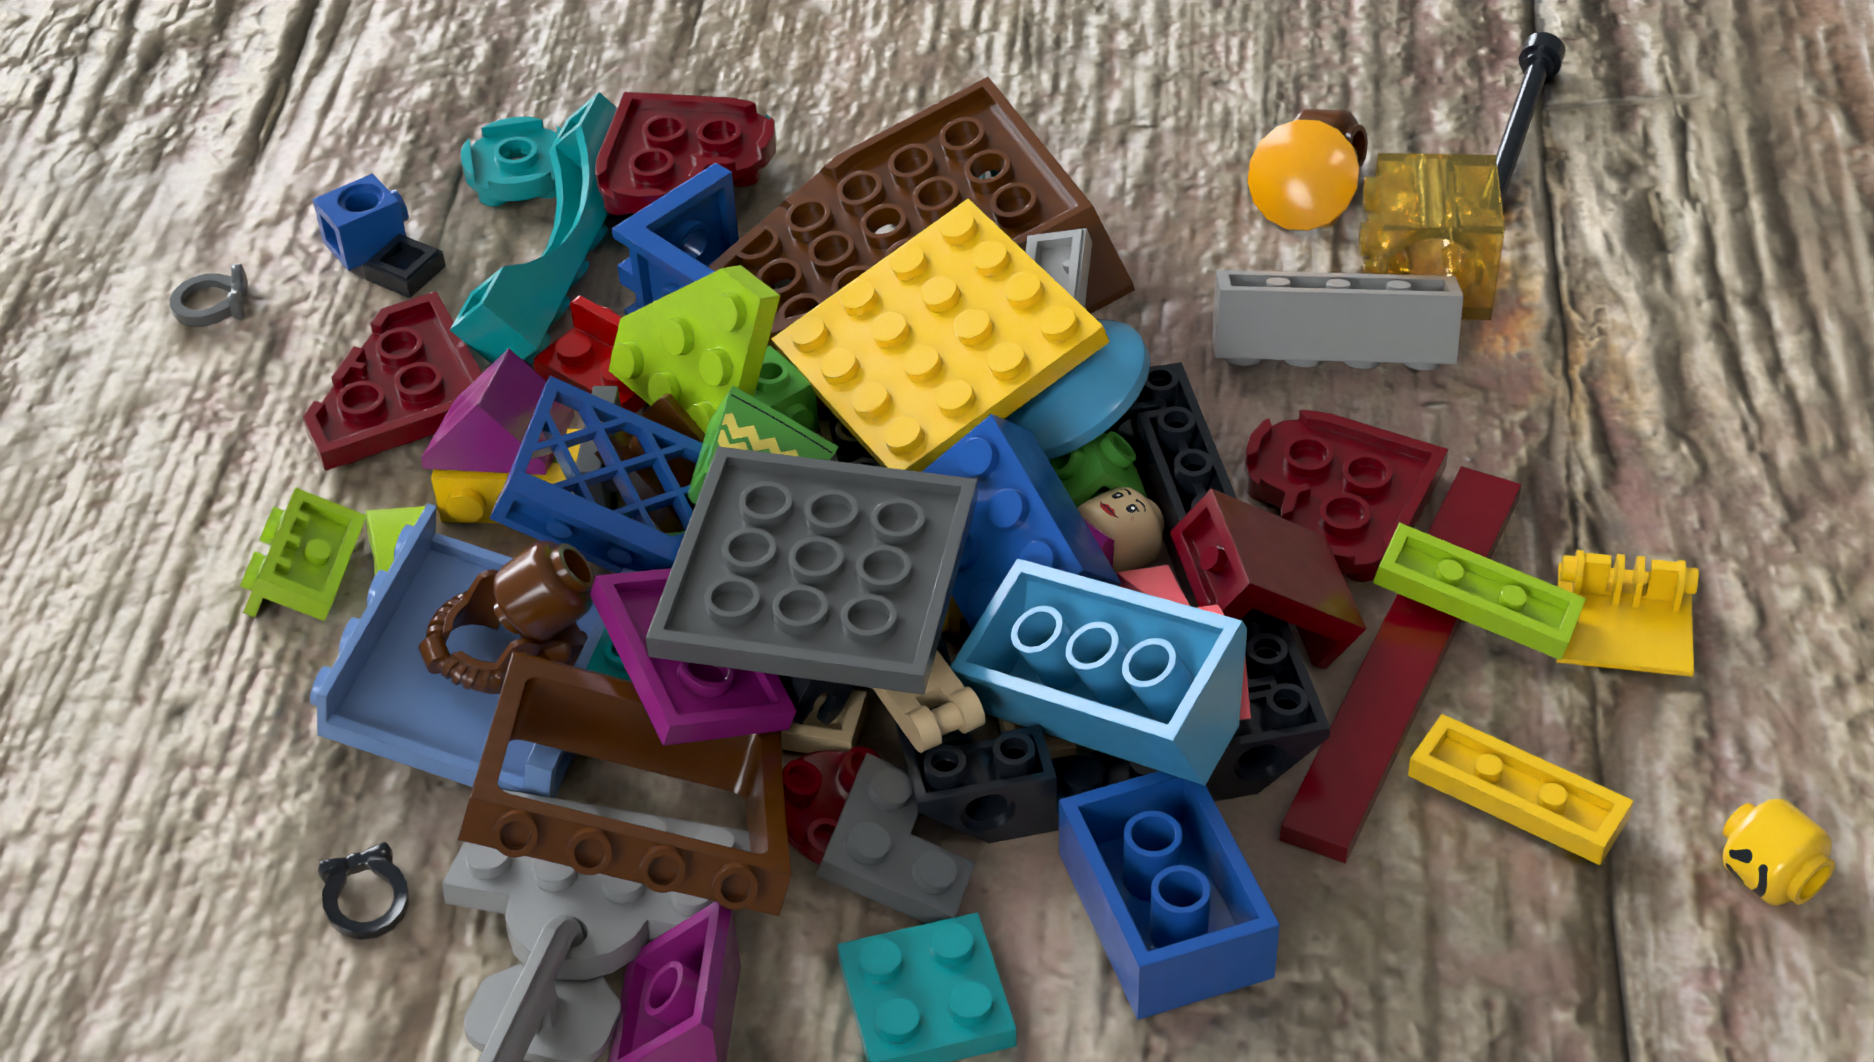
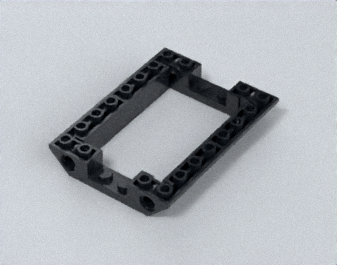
M1182 362L1150 367L1145 385L1135 402L1104 433L1115 432L1119 434L1134 450L1136 460L1133 464L1138 471L1147 498L1159 507L1163 515V541L1182 592L1189 605L1197 608L1199 607L1170 531L1211 488L1237 499ZM838 418L818 421L820 436L839 446L830 461L881 467ZM1252 609L1242 619L1247 627L1245 658L1251 719L1239 720L1237 731L1206 783V787L1214 802L1259 794L1330 737L1329 723L1288 622L1256 609ZM941 632L937 650L950 667L952 664L943 633ZM894 719L918 812L987 843L1059 831L1060 799L1158 771L1100 751L1051 759L1041 725L1000 732L998 738L973 743L971 731L964 734L957 729L943 735L940 745L920 753L915 749Z

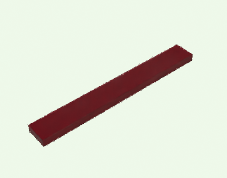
M1461 466L1427 534L1491 559L1519 501L1522 484ZM1397 593L1330 726V737L1321 744L1281 823L1280 841L1346 864L1461 623V619Z

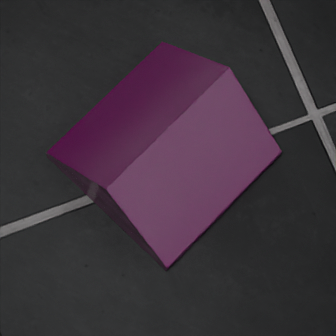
M508 348L454 400L421 457L422 469L510 473L547 381ZM554 401L549 413L562 436L567 433V429H569L572 423L574 409ZM541 432L537 443L546 440L543 432ZM550 453L531 459L525 473L546 475L555 455Z
M715 901L644 945L637 957L627 964L620 998L622 1014L613 1035L609 1062L727 1061L741 969L733 910L727 909Z

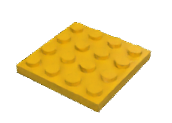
M969 199L772 338L778 352L811 384L815 394L881 467L917 472L925 470L990 414L1005 419L1110 342L1104 326Z

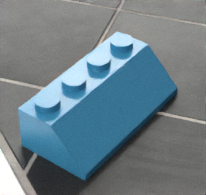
M1017 558L950 668L964 687L968 686L976 693L985 714L1024 727L1041 725L1042 731L1045 734L1205 786L1239 727L1247 627L1242 620Z

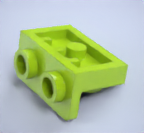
M295 487L286 510L273 506L259 541L270 545L267 555L254 551L239 587L251 591L243 613L255 618L262 599L265 598L325 622L366 515Z

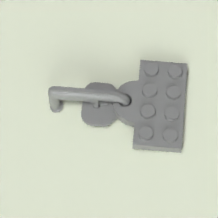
M501 789L509 794L751 852L748 831ZM464 842L442 882L445 904L505 914L507 934L514 956L522 962L484 979L465 1014L464 1028L466 1038L473 1047L482 1051L478 1062H522L523 1060L531 1062H594L608 1048L622 1014L620 1000L603 975L611 974L637 957L641 948L649 940L653 941L715 901L674 891L659 893L649 889L645 884L603 874L583 875L569 866L527 856L512 858L503 855L497 849Z

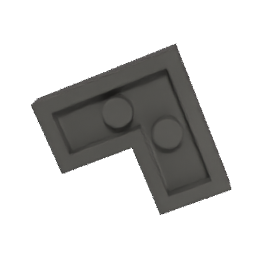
M867 753L858 770L816 875L928 924L956 917L975 862L911 834L919 812L916 807L907 770Z

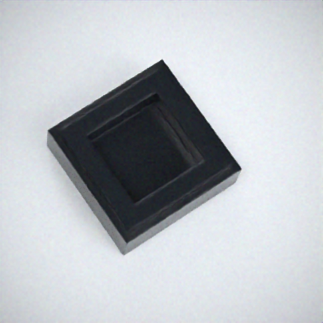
M402 234L396 235L363 264L367 281L408 298L416 294L446 267L443 251Z

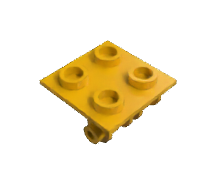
M1577 550L1575 556L1563 555L1562 562L1558 564V587L1585 597L1586 600L1561 660L1556 659V663L1693 677L1692 594L1697 592L1698 568L1686 567L1685 560L1674 562L1652 559L1648 572L1645 571V556H1637L1634 570L1625 569V554L1616 555L1614 568H1611V555L1585 553L1584 550Z

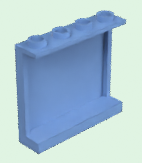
M427 503L414 526L407 524L402 529L395 546L394 561L388 572L380 570L375 575L367 596V608L361 618L352 617L348 621L340 640L339 656L332 668L323 666L320 669L312 686L310 703L317 706L318 736L473 787L500 694L468 690L463 688L464 685L462 684L458 686L451 682L452 678L447 680L441 673H430L418 647L421 641L426 638V630L433 615L447 600L467 591L478 574L487 570H500L501 567L513 558L436 533L437 506ZM623 567L621 573L636 572V571H633V570H630V569H627V568H624V567ZM594 603L587 614L576 621L580 631H584L588 637L574 665L586 669L605 628ZM500 624L498 630L480 625H466L451 631L446 646L451 655L462 650L478 660L496 663L509 643L521 639V636L511 633L502 624ZM512 740L507 747L498 779V786L504 790L555 798L577 753L524 740Z

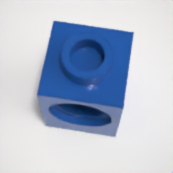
M373 173L312 199L322 241L348 271L363 265L396 235L402 234L406 236L404 222L409 219V214L403 198L397 190L389 191Z

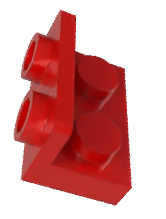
M578 296L570 302L574 327L533 358L536 373L545 381L548 380L549 376H552L592 394L593 386H618L621 407L633 413L638 412L644 407L646 401L608 371L620 318L622 317L608 307L600 306L583 296Z

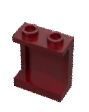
M1212 488L1170 531L1199 607L1219 605L1224 616L1242 620L1252 609H1256L1296 625L1312 664L1317 667L1326 669L1367 629L1324 535Z

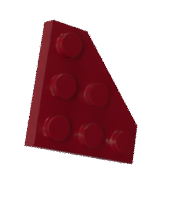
M437 291L380 309L370 323L372 333L361 348L353 346L331 376L333 387L322 402L313 401L302 416L307 435L324 471L353 463L371 455L435 434L454 400L482 374L466 343L450 331L454 322Z

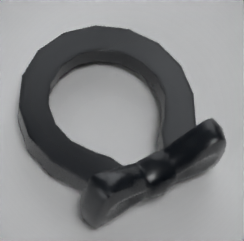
M387 842L379 843L362 853L356 852L347 857L326 859L319 862V877L325 883L322 891L324 913L331 926L346 937L359 940L378 938L392 931L405 916L409 906L408 885L400 869L392 864L393 851ZM371 870L375 875L391 885L394 891L391 907L383 916L373 921L358 922L350 920L339 909L338 899L349 875Z

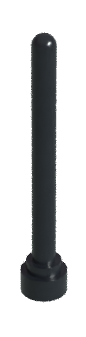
M1537 32L1528 36L1524 41L1519 55V65L1524 76L1480 199V208L1486 214L1493 215L1501 210L1544 82L1554 77L1561 69L1566 49L1561 39L1554 34Z

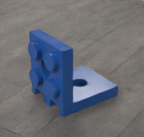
M714 163L612 228L613 238L627 246L630 253L629 258L617 265L620 284L633 291L636 295V302L624 309L625 316L715 272L708 266L739 240L731 171L718 163Z

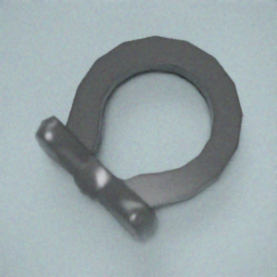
M242 264L231 265V276L219 273H206L182 282L172 292L169 299L173 316L181 324L190 327H204L216 324L230 316L237 320L244 318V300L247 295L248 279ZM217 287L230 292L227 295V299L210 308L192 310L183 305L185 299L191 293L202 288Z

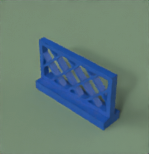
M549 376L505 485L497 498L489 519L540 541L547 540L559 545L562 543L572 545L581 552L587 561L615 573H621L623 567L636 572L670 569L674 564L685 532L670 536L657 530L648 512L672 505L686 531L693 513L687 501L689 499L688 491L690 485L680 488L667 461L683 457L697 464L703 443ZM556 401L578 411L586 428L561 436L549 413L553 402ZM620 431L637 437L645 454L621 462L607 435ZM541 432H543L546 440L537 443ZM593 440L606 467L581 475L568 448ZM553 453L566 480L551 484L525 472L531 459ZM652 466L666 493L641 501L628 473ZM613 479L627 506L611 510L597 504L588 486Z

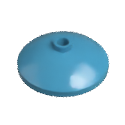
M1097 319L1104 326L1110 342L1014 411L1005 420L1031 430L1048 460L1074 451L1104 433L1132 406L1142 391L1148 377L1150 354L1143 339L1133 327L1115 320Z

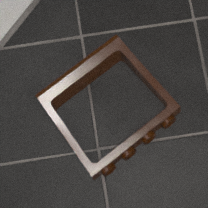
M512 651L458 840L497 849L503 855L512 858L527 856L569 866L583 875L603 874L645 884L649 889L659 893L674 891L716 901L730 910L745 908L780 916L792 876L783 788L781 731L663 746L632 681ZM512 740H524L737 793L745 801L751 852L506 793L498 786V779L508 744Z

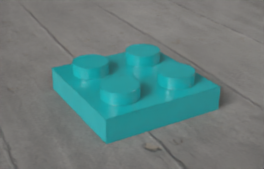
M978 912L837 944L840 968L867 1062H953L1017 1047L1015 1023Z

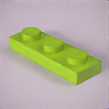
M1402 523L1398 524L1373 581V584L1559 660L1562 659L1586 600L1585 597Z

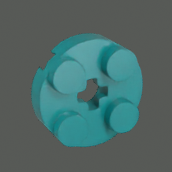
M510 117L491 122L482 127L483 137L476 140L472 146L470 138H468L461 149V162L465 180L469 187L478 193L480 202L487 206H500L508 201H522L536 197L544 199L556 197L555 174L549 150L561 128L556 125V133L545 129L542 119ZM516 157H523V158H521V159L512 160L513 158H516Z

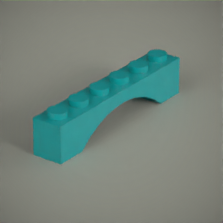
M600 92L567 118L549 150L555 174L557 205L554 228L546 249L538 259L523 264L503 266L469 294L450 329L452 333L491 364L508 348L522 360L531 364L534 362L533 358L547 348L551 341V336L546 333L549 326L554 324L568 308L571 299L566 296L568 290L585 274L590 265L585 259L587 253L599 244L608 230V227L603 222L611 214L605 210L603 197L598 190L595 168L596 158L617 107Z

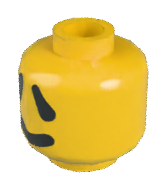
M1769 799L1758 806L1746 803L1739 807L1724 825L1722 834L1728 840L1723 850V865L1733 876L1771 906L1782 905L1790 901L1796 905L1804 904L1823 888L1835 869V862L1830 858L1832 852V839L1823 828L1785 799Z

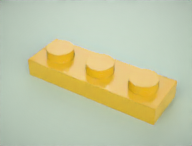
M1441 714L1410 757L1409 777L1598 865H1601L1630 819L1634 802L1632 799L1444 714Z

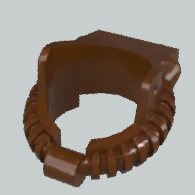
M494 569L478 574L467 591L447 600L433 615L426 630V638L421 641L418 647L428 671L432 674L441 673L447 680L452 678L451 682L457 686L462 684L464 685L463 688L468 690L500 694L512 651L574 666L588 639L587 634L584 631H580L576 622L555 638L546 641L528 638L520 633L521 639L510 642L496 663L478 660L462 650L454 652L452 655L450 654L446 642L451 631L466 625H480L498 630L501 623L494 611V603L497 601L494 594V577L499 570Z

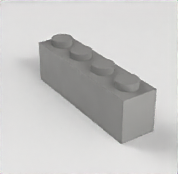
M1216 270L1212 331L1215 357L1225 358L1227 362L1241 366L1258 364L1261 359L1285 360L1286 363L1297 367L1317 366L1320 364V361H1344L1350 367L1370 369L1378 367L1380 362L1404 363L1405 366L1416 370H1434L1440 364H1457L1464 296L1455 276Z

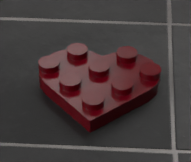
M624 92L596 158V180L598 190L603 197L605 210L613 215L635 214L714 163H718L732 172L734 186L747 187L757 183L761 178L760 170L769 164L776 153L777 139L774 119L772 117L768 119L758 114L756 103L732 97Z
M1299 410V419L1285 420L1272 425L1269 418L1264 420L1250 434L1245 452L1244 466L1247 476V493L1258 502L1271 503L1281 508V518L1326 536L1342 574L1354 581L1368 582L1374 580L1398 524L1402 523L1412 528L1417 524L1446 468L1449 449L1335 414L1313 410Z

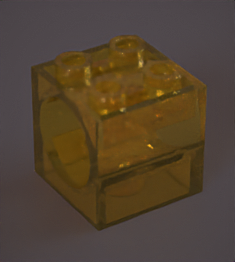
M1378 153L1375 176H1365L1363 209L1364 212L1371 213L1367 214L1366 222H1360L1359 257H1369V259H1363L1361 274L1455 276L1464 296L1461 320H1491L1505 233L1496 155Z

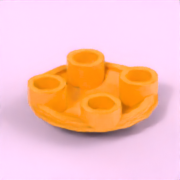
M1298 119L1276 127L1259 142L1250 159L1247 183L1253 203L1267 220L1288 230L1309 231L1315 228L1333 226L1339 220L1341 214L1348 208L1357 191L1360 167L1355 148L1338 129L1322 121Z

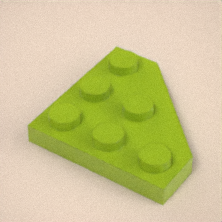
M741 265L721 268L620 318L608 371L650 406L664 394H671L706 434L709 421L732 386L754 397L780 295Z

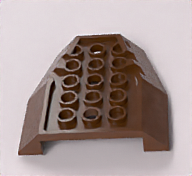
M988 76L836 155L810 180L792 193L780 206L708 266L710 269L717 271L721 268L741 265L780 295L767 347L771 346L778 352L772 341L774 336L969 199L1025 252L1028 235L1087 228L1092 240L1085 309L1090 314L1135 291L1134 284L1092 203ZM991 170L999 173L992 178L979 179L982 174ZM892 224L896 227L890 232L875 234L883 226ZM784 279L792 281L789 285L780 289H776L774 286L775 283ZM816 395L818 416L832 413Z

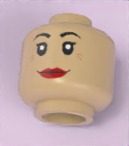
M1116 487L1077 507L1082 517L1114 540L1113 570L1115 573L1139 569L1159 556L1163 545L1164 518L1159 507L1152 500L1146 499L1138 491L1130 487Z

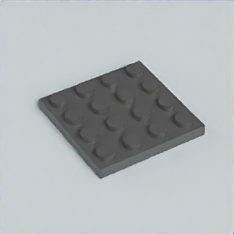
M717 446L646 636L648 656L925 695L978 499V479Z

